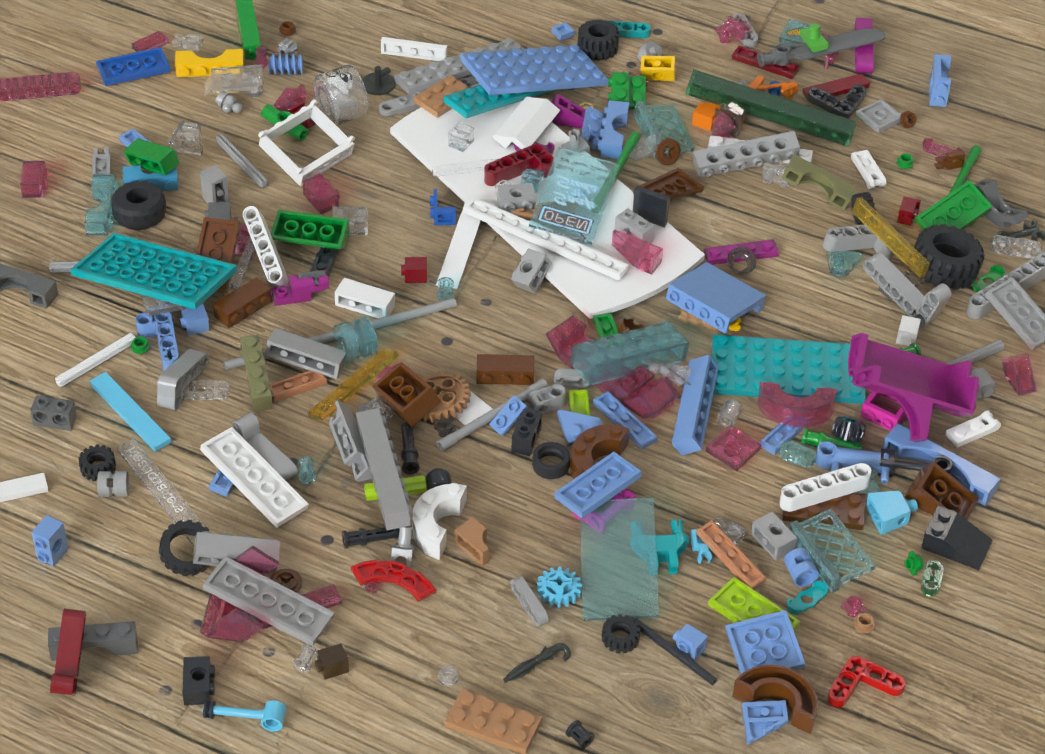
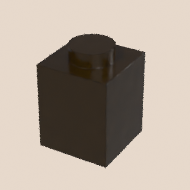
M341 643L317 650V660L314 661L318 673H322L324 680L349 672L348 657Z

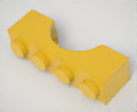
M226 49L222 55L215 58H202L194 54L193 51H176V76L244 75L243 49Z

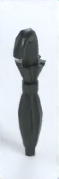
M557 643L549 648L544 646L539 655L518 664L503 678V681L507 683L508 681L525 676L536 665L546 660H553V655L559 651H564L565 654L562 658L566 662L571 654L570 649L564 643Z

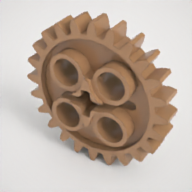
M438 371L435 376L433 373H430L429 378L423 376L424 381L433 388L441 401L423 417L425 422L430 418L432 423L436 419L441 423L443 418L449 421V416L456 418L457 412L463 413L462 408H467V403H470L471 397L470 387L466 379H462L461 375L456 376L455 372L448 375V371H445L443 375Z

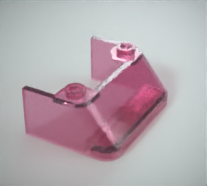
M251 546L233 559L265 577L267 573L279 566V561L255 546ZM210 593L200 634L211 639L243 642L263 628V624L248 616V612Z

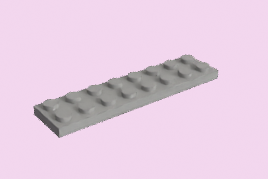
M505 39L502 42L491 43L489 46L476 48L470 52L477 53L524 48L513 39ZM460 53L457 56L447 57L438 62H431L426 66H418L410 71H402L394 75V80L405 92L413 94L431 87L449 75L460 79L472 75V73L460 60L461 54H463Z

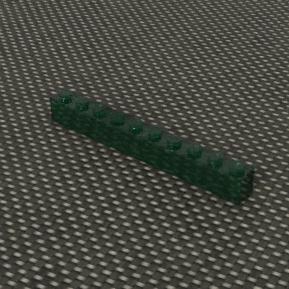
M693 69L685 93L686 95L847 147L850 144L857 122Z

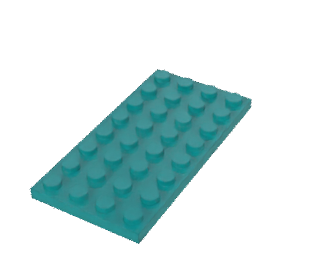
M117 233L110 235L71 268L73 276L178 304L190 309H197L237 272V265Z
M713 335L712 359L719 367L713 394L863 404L866 400L865 389L855 386L851 382L853 378L848 374V357L851 344Z

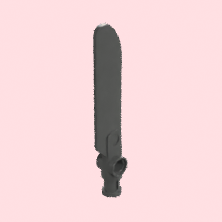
M860 29L827 37L825 39L829 43L828 49L814 53L806 43L792 46L780 43L776 45L775 49H771L770 52L758 53L757 60L760 67L771 63L785 66L794 58L806 60L879 42L885 39V33L877 29Z

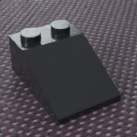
M938 505L925 531L921 549L980 570L993 540L959 513Z

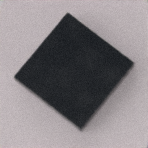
M637 185L634 189L633 212L650 223L665 228L668 221L670 197Z

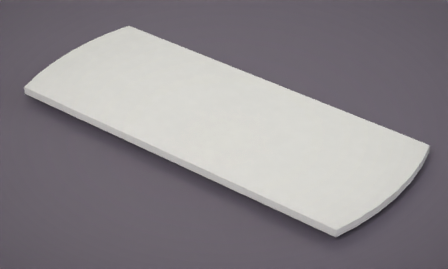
M522 101L467 119L454 109L437 118L420 107L390 128V134L464 202L466 198L472 199L475 197L499 208L497 186L533 183L536 205L554 203L553 198L563 199L557 195L554 196L552 192L560 193L567 198L571 196L570 192L573 193V189L580 190L582 193L580 196L585 195L588 202H593L605 183L604 180L600 182L598 177L607 179L609 174H606L609 171L585 150L569 157L561 147L562 144L570 141L569 136L553 122H550L535 142L543 145H548V142L554 144L555 149L552 154L554 157V174L551 177L544 178L532 170L497 186H487L484 183V166L516 152L513 142L504 148L493 136ZM573 162H574L575 164H578V163H579L580 166L576 165V167H574V166H572V165H574V164H573ZM580 172H583L584 174H586V173L589 174V173H590L591 175H590V176H588V175L586 176V175H585L584 177H582V176H580L579 174H580ZM556 176H561L569 181H578L580 184L595 186L599 189V192L597 191L593 194L589 189L591 195L588 196L586 191L581 188L578 189L576 186L572 187L570 184H561L564 187L570 188V191L563 190L556 183L567 182L556 179ZM616 179L606 197L599 214H592L585 205L584 207L577 206L576 216L594 220L589 237L582 235L585 238V242H583L584 239L578 233L536 221L530 222L629 264L628 271L620 280L487 223L522 256L528 248L546 254L552 264L545 278L590 319L594 315L613 313L658 294L668 288L670 283L695 269L705 258L703 252L668 222L665 228L653 224L655 225L654 240L642 250L614 233L616 216L627 208L633 211L634 199L633 192L618 179Z

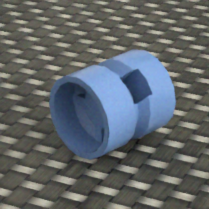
M794 549L784 557V563L797 587L809 586L819 578V572L807 549Z

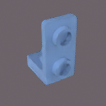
M514 395L489 425L501 436H504L518 420L523 409H531Z

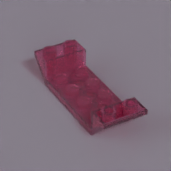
M574 315L546 333L548 340L561 361L572 369L588 371L590 382L604 393L609 391L616 399L629 396L655 377V374L642 365L632 370L586 336L587 325Z

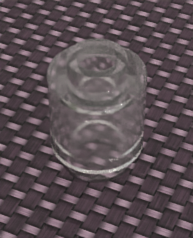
M736 400L725 401L717 415V422L720 426L730 428L735 424L742 412L739 402Z

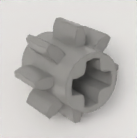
M286 38L278 44V54L281 53L282 58L285 57V54H288L289 59H291L292 54L298 55L296 52L298 45L295 41Z

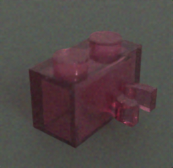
M315 174L314 177L302 181L303 195L320 214L339 207L340 194L338 190L334 189L330 181L325 179L322 174Z

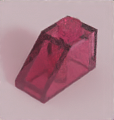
M1018 354L1001 359L1005 378L1018 396L1037 391L1029 354Z

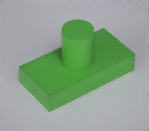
M816 23L810 24V28L800 30L801 38L813 53L826 50L829 47V43L819 32L820 25Z

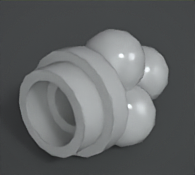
M222 91L217 95L215 102L218 104V107L222 108L223 112L230 113L233 110L235 113H240L242 111V105L230 93Z

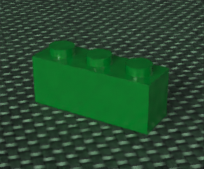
M138 138L124 150L130 165H141L142 169L165 176L180 163L177 153L173 148Z

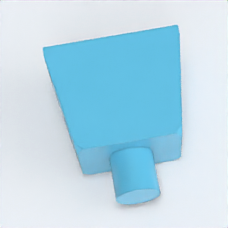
M900 491L868 493L866 508L880 535L907 525L911 512L918 510L916 500L905 501Z

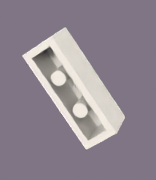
M344 278L335 291V305L379 319L389 316L395 308V293Z

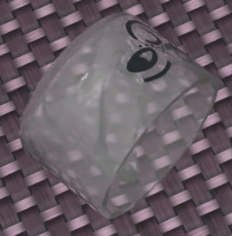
M347 64L316 76L314 80V93L319 109L336 126L368 114L369 101L367 92L359 73L352 65Z

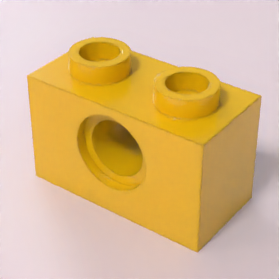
M641 56V76H645V81H675V56Z

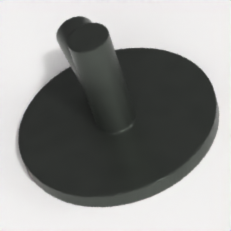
M376 66L374 73H370L362 79L363 90L372 95H384L391 92L395 87V80L389 75L391 72L390 68L386 67L381 70L380 66Z

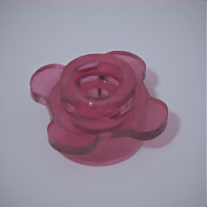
M850 596L841 603V608L845 609L848 613L847 615L852 618L866 611L862 600L856 596Z

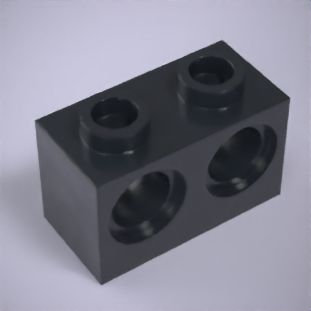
M523 409L512 434L511 452L526 456L531 455L541 431L542 413Z

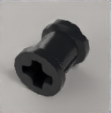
M580 720L571 723L566 730V735L572 737L581 749L589 746L595 738V734L588 732L582 726Z

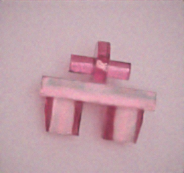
M732 15L728 16V21L723 22L722 26L715 27V31L723 44L731 42V35H735L736 40H744L746 32H749L748 26L745 25L744 21H740L739 18L734 19Z

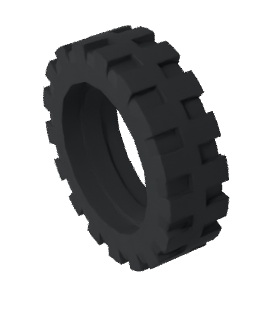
M180 520L176 524L172 523L169 525L167 530L165 529L160 540L159 554L161 561L165 563V567L168 570L171 569L174 574L178 575L180 573L182 576H188V574L194 576L201 571L202 573L206 570V567L209 565L193 564V561H181L170 550V543L175 537L184 534L196 537L197 532L209 531L206 526L203 527L202 523H195L192 520H187L186 522Z

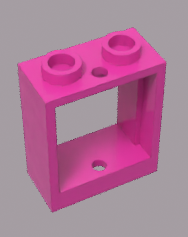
M872 391L863 403L861 417L890 431L897 424L901 425L907 417L903 408L901 407L895 415L874 405L880 395L895 402L897 401L890 396Z

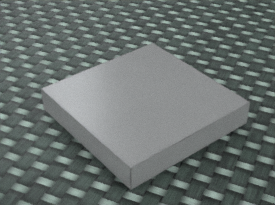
M883 99L856 111V116L877 133L900 123L901 114Z

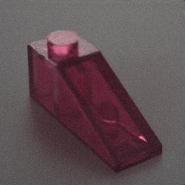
M615 229L613 230L612 246L636 269L652 275L662 262L663 248Z

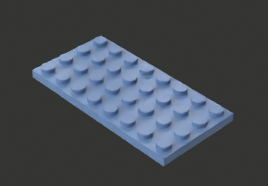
M575 44L570 46L558 45L556 47L544 46L542 48L469 52L461 54L460 57L462 63L489 95L606 86L608 84V78L581 48Z

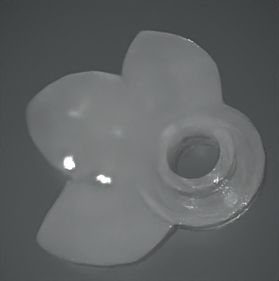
M641 133L639 142L630 154L631 158L639 160L650 156L656 149L657 133L648 137Z

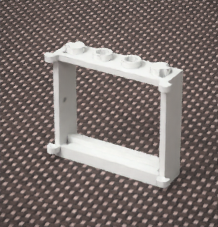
M316 99L312 100L307 107H302L299 112L289 115L284 121L276 123L269 130L261 131L258 135L260 137L259 146L300 187L350 156L355 144L352 142L355 140L353 135L348 138L315 106L318 104ZM311 118L339 146L302 169L282 152L272 140Z

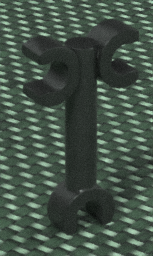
M1033 219L1031 225L1024 221V230L1011 233L999 231L996 238H1002L1000 244L1007 245L1009 240L1032 235L1031 240L1036 243L1038 237L1042 241L1045 240V232L1037 227L1038 223Z

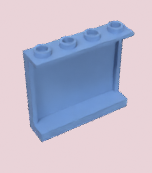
M708 262L670 283L666 295L667 301L725 334L728 332L730 323L748 311L761 312L766 299L765 294Z

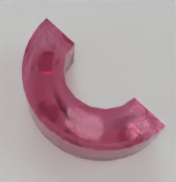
M760 382L757 402L761 412L779 424L800 428L812 427L824 423L832 416L837 389L818 387L813 395L796 397L785 393L777 383Z

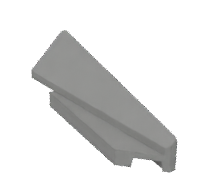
M337 400L335 402L337 407L335 418H330L329 426L343 462L349 467L352 465L355 481L360 482L372 479L357 421L349 406Z

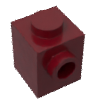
M405 257V264L401 265V276H405V283H427V257Z

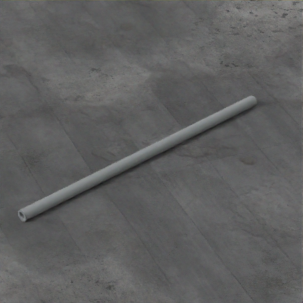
M451 298L307 339L323 344L457 307L455 298ZM266 350L262 351L264 360L271 358L265 355ZM242 356L223 361L224 369L230 370L244 366Z

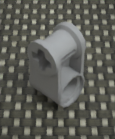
M553 384L549 387L532 391L528 395V402L534 406V411L540 412L542 415L562 409L566 404L565 387L560 384Z

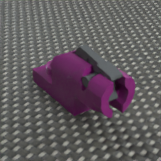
M326 269L301 272L300 275L289 276V286L271 288L274 305L279 306L311 301L312 292L329 289Z

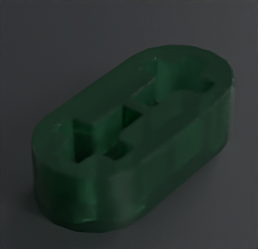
M931 560L925 565L921 591L927 596H936L939 593L944 570L943 565L939 561ZM932 569L936 570L935 575L931 574ZM929 582L933 583V588L929 587Z

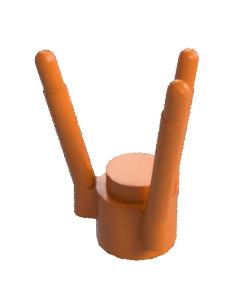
M790 81L788 83L782 82L758 86V90L782 87L781 93L786 98L775 106V110H777L788 100L792 99L793 94L798 92L799 88L796 82Z

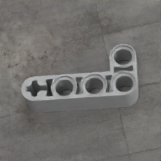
M882 223L829 228L822 246L830 252L874 248L876 253L880 252L889 259L893 256L898 241L888 226Z
M188 349L170 365L158 379L157 405L178 411L182 404L183 389L206 369L209 362V354Z
M249 412L233 422V428L285 481L297 474L298 471L295 464L260 433L258 419L253 413Z

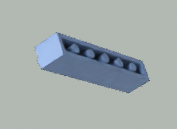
M710 355L689 361L672 438L673 447L681 455L700 451L703 447L719 368Z

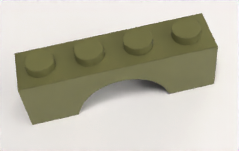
M795 154L792 156L781 177L795 186L809 183L819 187L826 194L828 203L843 211L856 189V186Z
M259 334L240 337L241 355L247 373L253 412L272 409V395Z

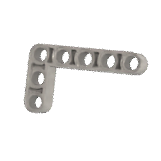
M880 252L863 262L865 272L909 317L921 319L920 327H925L935 320L951 297L950 288L943 283L924 296Z

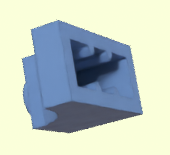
M203 303L197 309L187 307L181 310L182 318H179L181 328H185L187 336L209 331L208 316Z

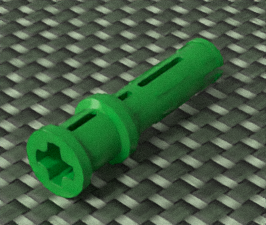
M805 427L801 441L803 445L807 443L817 446V448L822 442H831L836 447L861 450L862 444L830 437L823 431L819 433L811 431L807 427Z

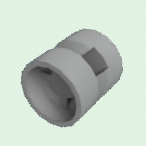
M99 471L97 478L98 496L111 497L112 494H115L116 497H128V471H116L114 474L111 471ZM110 481H113V487H110Z

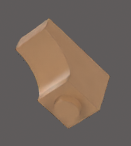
M472 517L455 529V544L482 566L488 563L489 548L485 545L487 541V528L482 522H478Z

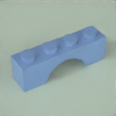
M609 100L608 107L604 108V117L606 118L602 119V128L604 129L600 131V139L602 140L598 142V150H601V157L618 159L623 151L624 135L615 130L627 126L629 102Z

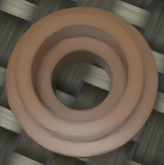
M862 613L855 618L854 627L861 633H870L875 628V621L871 615Z

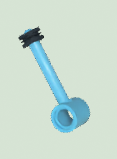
M206 700L203 706V717L213 719L215 715L262 719L261 726L268 731L275 732L280 731L283 727L287 707L282 702L274 700L268 701L263 710L216 706L215 701L209 702Z

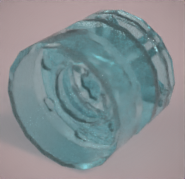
M367 316L360 317L359 320L354 319L352 326L349 322L334 325V338L337 349L347 352L345 363L358 360L360 353L363 357L378 353L376 332Z

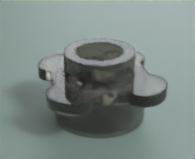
M442 418L434 424V429L438 431L440 437H445L456 431L452 420L448 418Z

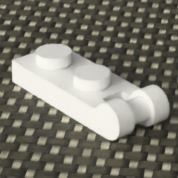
M868 150L851 153V160L865 180L868 189H874L875 186H886V178Z
M987 410L976 418L946 430L945 436L958 448L997 431L1001 427V423L994 419L993 414Z

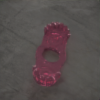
M926 138L923 141V150L936 156L946 157L947 153L941 154L937 151L939 149H944L946 152L962 150L959 147L954 150L945 145L935 144L932 138Z

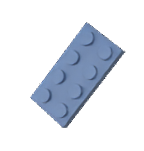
M612 452L554 493L555 499L583 519L641 478L642 473L641 470L620 455Z

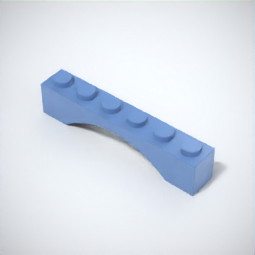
M897 424L885 437L883 449L895 450V457L899 459H912L931 463L938 456L949 458L953 464L950 474L979 498L977 502L986 506L997 493L1000 478L928 439L927 441L917 443L910 441V429Z

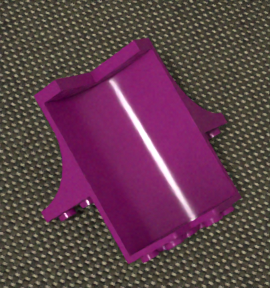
M864 333L852 336L848 357V374L853 378L851 382L857 387L895 399L907 415L910 425V441L916 443L927 441L933 409L957 417L973 415L976 409L975 401L979 390V377H970L972 372L971 361L967 360L949 365L868 340V335Z

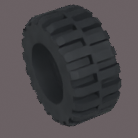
M941 224L940 226L933 225L927 227L919 233L910 260L914 271L917 272L920 278H924L925 282L932 283L935 287L943 283L953 290H958L960 287L961 289L968 287L977 279L985 255L979 240L975 239L971 233L968 234L966 230L962 228L960 230L956 226L951 225L950 227L946 224Z

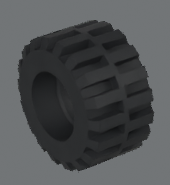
M602 19L586 21L578 29V46L591 60L600 61L612 58L617 54L619 47L618 27L614 26L612 22L609 23V21H603Z

